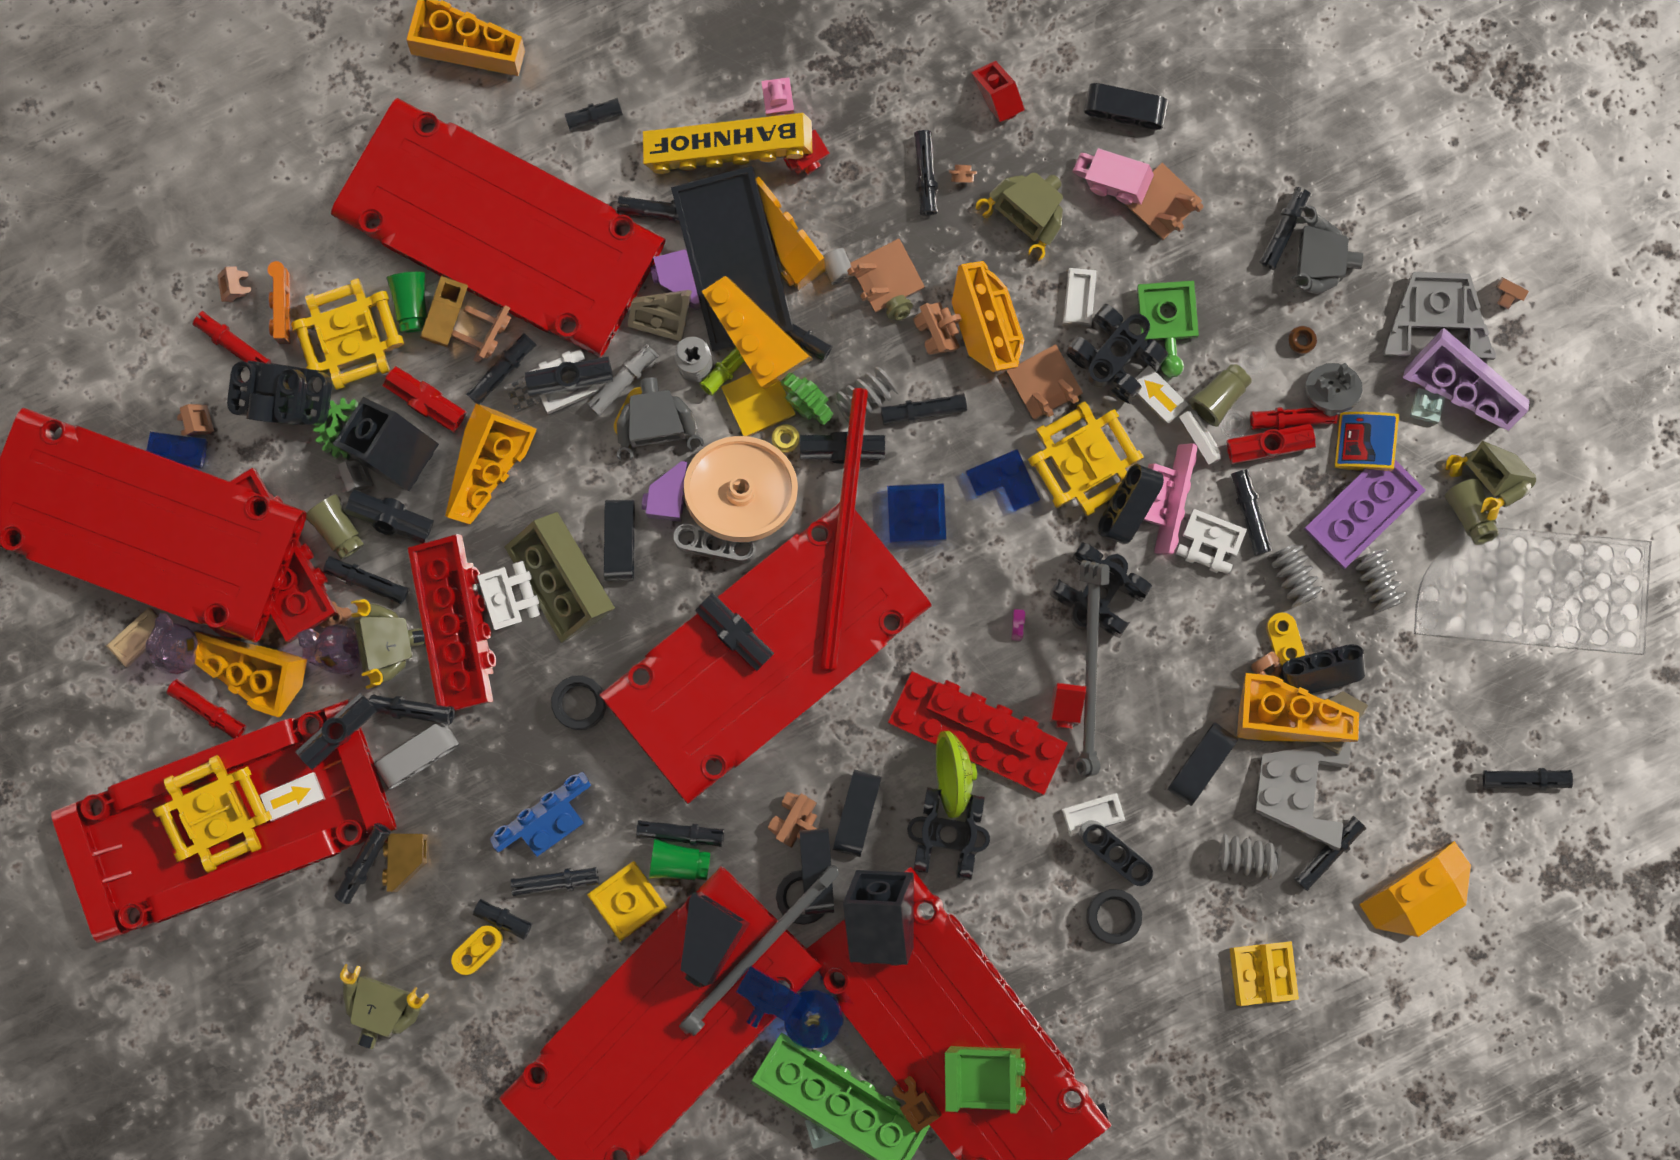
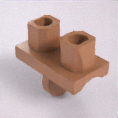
M940 302L934 304L926 303L920 306L921 312L913 320L919 331L929 329L932 337L926 340L924 344L928 354L953 352L959 349L960 346L955 335L959 334L956 324L962 320L960 314L951 315L948 307L943 309Z
M787 792L781 806L791 812L786 821L777 816L772 818L768 829L777 836V840L792 848L797 838L800 839L799 830L817 829L812 826L817 818V815L812 813L817 802L802 793L796 795Z

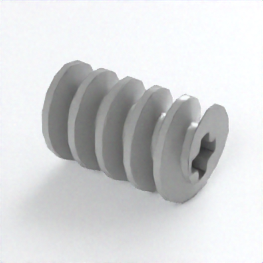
M687 337L677 344L675 361L681 376L690 382H701L713 369V360L707 343L698 337Z
M880 367L874 368L875 377L870 373L865 374L866 383L861 379L855 381L856 388H864L868 391L866 411L869 413L873 412L871 403H875L879 407L882 406L880 397L883 396L890 401L891 390L898 394L890 378ZM851 385L846 386L847 395L838 391L836 393L838 402L835 401L848 423L854 389Z
M1291 545L1268 556L1269 558L1277 557L1272 563L1273 568L1282 567V570L1277 573V577L1287 578L1281 585L1282 588H1292L1286 595L1287 599H1297L1291 605V608L1317 598V594L1323 589L1322 586L1313 587L1312 585L1318 579L1317 576L1307 575L1313 569V566H1303V563L1309 558L1308 555H1298L1304 548L1303 545Z
M1388 549L1377 550L1354 560L1362 561L1356 567L1357 571H1366L1360 577V580L1362 582H1370L1364 588L1365 592L1375 593L1368 599L1369 602L1379 603L1373 609L1374 613L1403 603L1400 602V599L1406 595L1405 592L1395 591L1402 584L1401 581H1391V578L1397 574V571H1387L1386 569L1393 561L1382 559L1388 553Z
M1223 834L1218 861L1221 862L1222 871H1226L1229 864H1233L1234 873H1237L1240 867L1244 866L1245 875L1248 876L1252 868L1256 869L1257 878H1260L1265 870L1267 871L1268 880H1272L1278 870L1282 845H1279L1274 852V846L1269 842L1263 850L1260 840H1257L1253 847H1251L1249 838H1245L1240 845L1238 836H1234L1229 843L1227 834Z

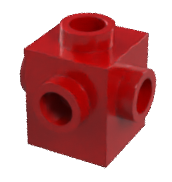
M813 130L812 153L803 154V157L799 159H790L786 156H783L787 167L791 171L795 170L797 175L804 171L809 175L821 167L819 162L826 159L830 152L817 131Z

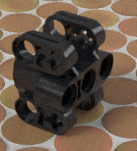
M1103 304L1095 314L1093 322L1095 321L1111 337L1098 350L1087 340L1077 336L1068 347L1066 354L1079 367L1086 369L1089 366L1087 378L1091 385L1095 387L1111 385V391L1119 399L1130 404L1139 394L1142 386L1134 377L1126 373L1123 368L1135 355V359H1141L1157 371L1168 357V352L1152 339L1144 341L1150 330L1149 320L1144 315L1133 314L1123 322L1124 318L1116 309L1108 304ZM1131 324H1139L1143 328V333L1135 335L1130 332L1129 326ZM1120 345L1125 349L1126 354L1122 357H1117L1111 352V347Z
M249 360L248 362L240 361L234 364L231 370L227 407L232 414L247 416L246 419L320 426L328 418L332 380L328 374L318 372L319 370ZM245 367L250 371V377L246 382L241 378V372ZM317 377L322 381V388L319 392H316L313 388V382ZM246 387L247 391L240 390V388ZM312 397H318L319 401L312 400ZM240 400L245 402L244 406L239 405ZM312 409L317 411L316 416L311 415Z
M1081 542L1072 557L1077 564L1080 565L1083 560L1109 566V584L1101 585L1106 589L1107 596L1099 600V626L1111 635L1120 638L1130 622L1124 621L1109 611L1110 607L1107 608L1117 590H1121L1133 599L1142 602L1153 586L1135 573L1127 575L1128 563L1122 555L1112 554L1105 560H1101L1103 554L1087 543ZM1058 579L1050 592V596L1070 608L1075 604L1071 613L1072 624L1080 630H1087V623L1078 620L1077 611L1083 609L1087 613L1088 584L1082 592V590L1077 591Z
M927 787L923 814L928 815V817H915L909 822L907 827L909 838L916 843L923 844L917 845L913 870L928 873L932 847L960 851L956 878L971 881L975 854L969 852H981L990 843L988 831L975 824L981 823L985 797L971 794L967 804L965 822L938 818L942 789ZM916 822H924L922 838L915 837L912 833V826ZM946 826H950L956 831V839L951 843L944 842L940 837L941 829ZM977 831L981 832L985 837V842L981 847H974Z

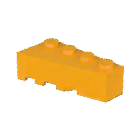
M417 0L406 39L411 55L519 76L525 54L521 36L491 22L486 23L477 19L476 15L467 11L464 13L443 0Z
M724 276L702 291L762 388L768 389L782 380L789 372L793 373L813 360L728 277Z

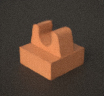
M237 266L225 267L217 275L222 302H233L236 298L246 296L251 291V287H242L239 284V280H246L249 275L246 271L237 270Z
M1501 277L1496 287L1503 290V293L1497 304L1509 309L1515 298L1524 301L1529 291Z
M187 404L180 407L181 413L178 414L177 420L183 421L185 427L184 430L180 431L182 436L207 435L214 432L207 405Z

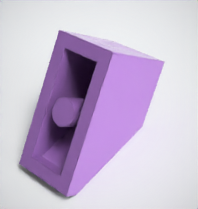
M686 249L653 257L655 266L650 267L654 284L660 282L661 289L665 293L684 290L692 291L689 307L695 310L701 309Z
M679 462L649 486L648 493L643 494L642 510H646L648 518L682 522L685 499L684 478L688 468L687 462Z

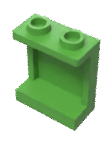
M950 1046L945 1052L946 1111L958 1112L960 1108L1010 1110L1011 1114H1017L1021 1105H1025L1026 1100L1025 1087H1021V1076L1025 1075V1058H1020V1049Z

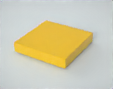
M750 373L721 386L743 436L750 437L796 416L792 405L785 399L786 393L780 381L768 389H764L759 385L753 373Z
M632 861L587 894L620 942L668 908L635 861Z

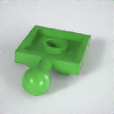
M1194 281L1138 284L1139 314L1144 315L1150 323V330L1144 341L1148 339L1154 341L1165 340V350L1168 352V357L1161 364V369L1166 376L1171 378L1177 377L1182 373L1184 363L1177 356L1176 339L1198 338L1199 336ZM1165 304L1172 305L1176 312L1175 316L1172 318L1163 317L1160 313V307Z

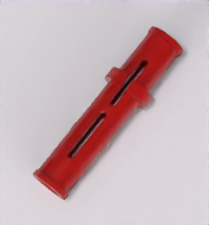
M204 311L198 314L201 318L195 317L192 325L211 337V342L215 345L220 344L245 362L249 360L271 363L270 359L230 332V327L226 324L221 325Z
M1278 407L1270 411L1250 412V426L1252 430L1262 428H1276L1280 430L1284 429V427L1306 424H1337L1338 415L1327 416L1317 407L1283 410L1282 407Z
M175 679L169 685L166 694L203 717L212 728L222 730L233 739L244 734L247 726L229 715L224 707L214 705L178 679Z

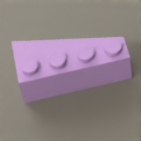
M1445 328L1427 344L1404 370V379L1410 382L1414 381L1425 387L1426 390L1434 394L1437 393L1451 400L1452 403L1460 407L1463 406L1475 412L1476 415L1508 431L1529 410V400Z

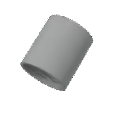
M844 248L835 249L823 255L825 270L832 285L842 283L853 277L849 276L847 272L852 266Z

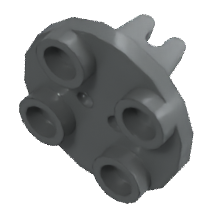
M1326 363L1316 367L1309 374L1305 385V392L1310 402L1327 416H1335L1338 413L1351 410L1359 403L1363 392L1361 379L1346 363Z

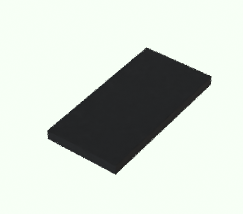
M753 166L671 187L712 351L735 346L702 293L704 289L724 276L731 279L785 333L793 331L794 326Z

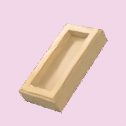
M148 607L116 636L107 647L125 667H129L170 628Z

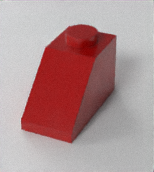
M997 61L971 72L990 111L1000 122L1010 120L1025 110L1016 82Z
M1063 683L1055 685L1050 722H1056L1057 728L1073 729V725L1080 724L1086 686Z

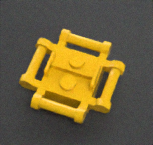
M359 278L351 280V283L318 295L312 293L305 296L311 317L298 319L291 323L293 332L298 335L307 363L306 368L319 370L318 372L323 373L330 371L336 390L344 388V384L379 372L381 374L390 372L385 356L386 352L404 345L402 336L398 335L388 305L390 299L387 291H380L366 298ZM353 294L356 296L357 301L323 313L320 312L319 306ZM377 306L388 338L385 341L381 340L371 310L372 307ZM314 327L326 361L318 363L308 333V329ZM373 359L377 360V362L344 372L342 374L340 372L341 370H344L346 368Z
M1084 401L1078 404L1077 409L1046 427L1042 425L1035 429L1046 449L1034 454L1028 461L1031 467L1035 466L1054 498L1052 502L1056 508L1076 499L1086 516L1091 515L1095 512V508L1112 499L1127 473L1126 469L1144 458L1141 451L1136 450L1119 422L1118 418L1120 416L1115 409L1096 420L1090 407ZM1080 419H1084L1087 424L1086 426L1054 444L1051 436ZM1109 425L1127 458L1120 461L1102 431V427ZM1048 458H1050L1068 488V492L1063 493L1045 462ZM1113 477H1119L1120 482L1088 499L1085 496L1087 492Z
M216 755L209 758V762L177 777L170 776L164 779L166 789L171 794L173 800L153 809L156 817L161 819L176 851L174 856L177 862L198 853L204 869L209 873L216 870V866L248 851L255 852L261 849L260 841L253 827L271 820L272 816L269 811L265 810L249 776L251 771L248 766L228 774L220 757ZM213 772L216 774L217 780L183 795L180 787ZM239 780L255 817H250L234 782ZM176 808L180 813L179 817L189 838L194 843L189 847H186L170 811ZM244 833L245 841L211 855L209 847L237 834Z

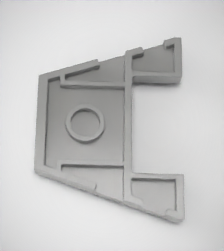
M1413 272L1384 348L1383 356L1409 357L1411 355V328H1445L1468 330V349L1481 360H1494L1496 353L1489 340V331L1482 318L1481 306L1471 275L1466 273Z
M1351 742L1345 744L1339 755L1320 744L1262 754L1255 812L1287 828L1291 827L1306 834V837L1329 845V848L1339 851L1341 848L1343 823L1313 818L1318 764L1348 768Z

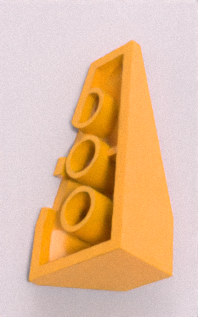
M757 177L756 180L768 227L783 270L780 274L788 286L794 284L799 291L825 272V259L803 229L797 232L798 227L789 212L785 211L782 213L780 210L782 206L779 200L762 179Z
M476 403L464 431L445 516L471 525L490 501L493 490L500 482L504 483L509 477L507 474L517 461L521 462L525 457L537 429L502 412Z
M198 631L193 634L195 649L193 653L192 651L190 652L189 660L211 677H217L228 686L229 691L233 694H239L248 701L247 705L254 710L275 717H281L303 685L307 664L306 658Z
M1245 673L1238 713L1237 738L1261 741L1357 742L1359 712L1329 699L1323 700L1308 693V690L1301 687L1299 689L1284 683L1282 679L1276 676Z

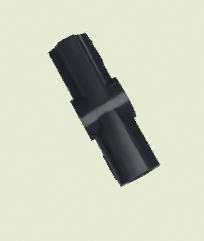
M608 356L576 363L564 362L559 366L525 372L526 386L530 398L562 391L574 392L582 387L614 382ZM568 371L576 373V378L571 383L562 381L563 375Z
M833 432L830 435H800V460H830L831 463L844 464L848 432ZM863 435L860 460H885V435Z
M357 490L351 493L344 512L347 515L371 523L373 528L383 535L392 536L397 533L422 544L427 541L434 523L432 519L406 510L405 505L396 499L385 498L380 500Z
M713 593L695 610L716 631V636L730 650L736 651L756 672L774 654L753 633L752 627L740 615L734 614Z
M359 693L333 718L325 721L322 728L295 752L311 770H314L340 745L348 742L351 735L378 712L377 709L362 693ZM335 724H341L344 730L343 735L339 739H333L330 735V729Z

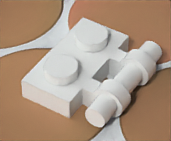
M581 349L572 353L567 351L562 353L563 357L549 363L544 361L538 364L539 367L531 371L559 366L564 362L576 363L584 360L585 357ZM569 371V373L563 375L562 381L565 383L573 382L576 378V373ZM597 385L579 388L574 392L562 391L541 395L540 398L549 415L597 394L599 389Z
M1193 509L1183 533V537L1193 540L1190 548L1179 544L1176 555L1186 558L1185 561L1189 563L1197 562L1210 567L1209 570L1218 573L1220 571L1229 575L1233 564L1223 561L1225 553L1234 557L1237 556L1247 529ZM1201 544L1216 549L1215 556L1212 557L1200 552Z
M523 561L512 564L515 575L510 577L507 576L505 567L477 575L494 630L522 622L519 610L525 608L529 618L540 615L537 606L539 600L537 595L533 594L529 581L532 578L530 572L526 571ZM519 584L523 597L519 601H515L511 586Z

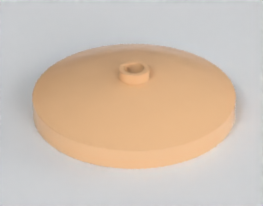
M733 436L712 442L700 450L692 459L684 478L685 503L694 521L709 534L727 541L750 542L763 539L775 533L790 518L797 501L798 483L791 462L778 448L754 437Z

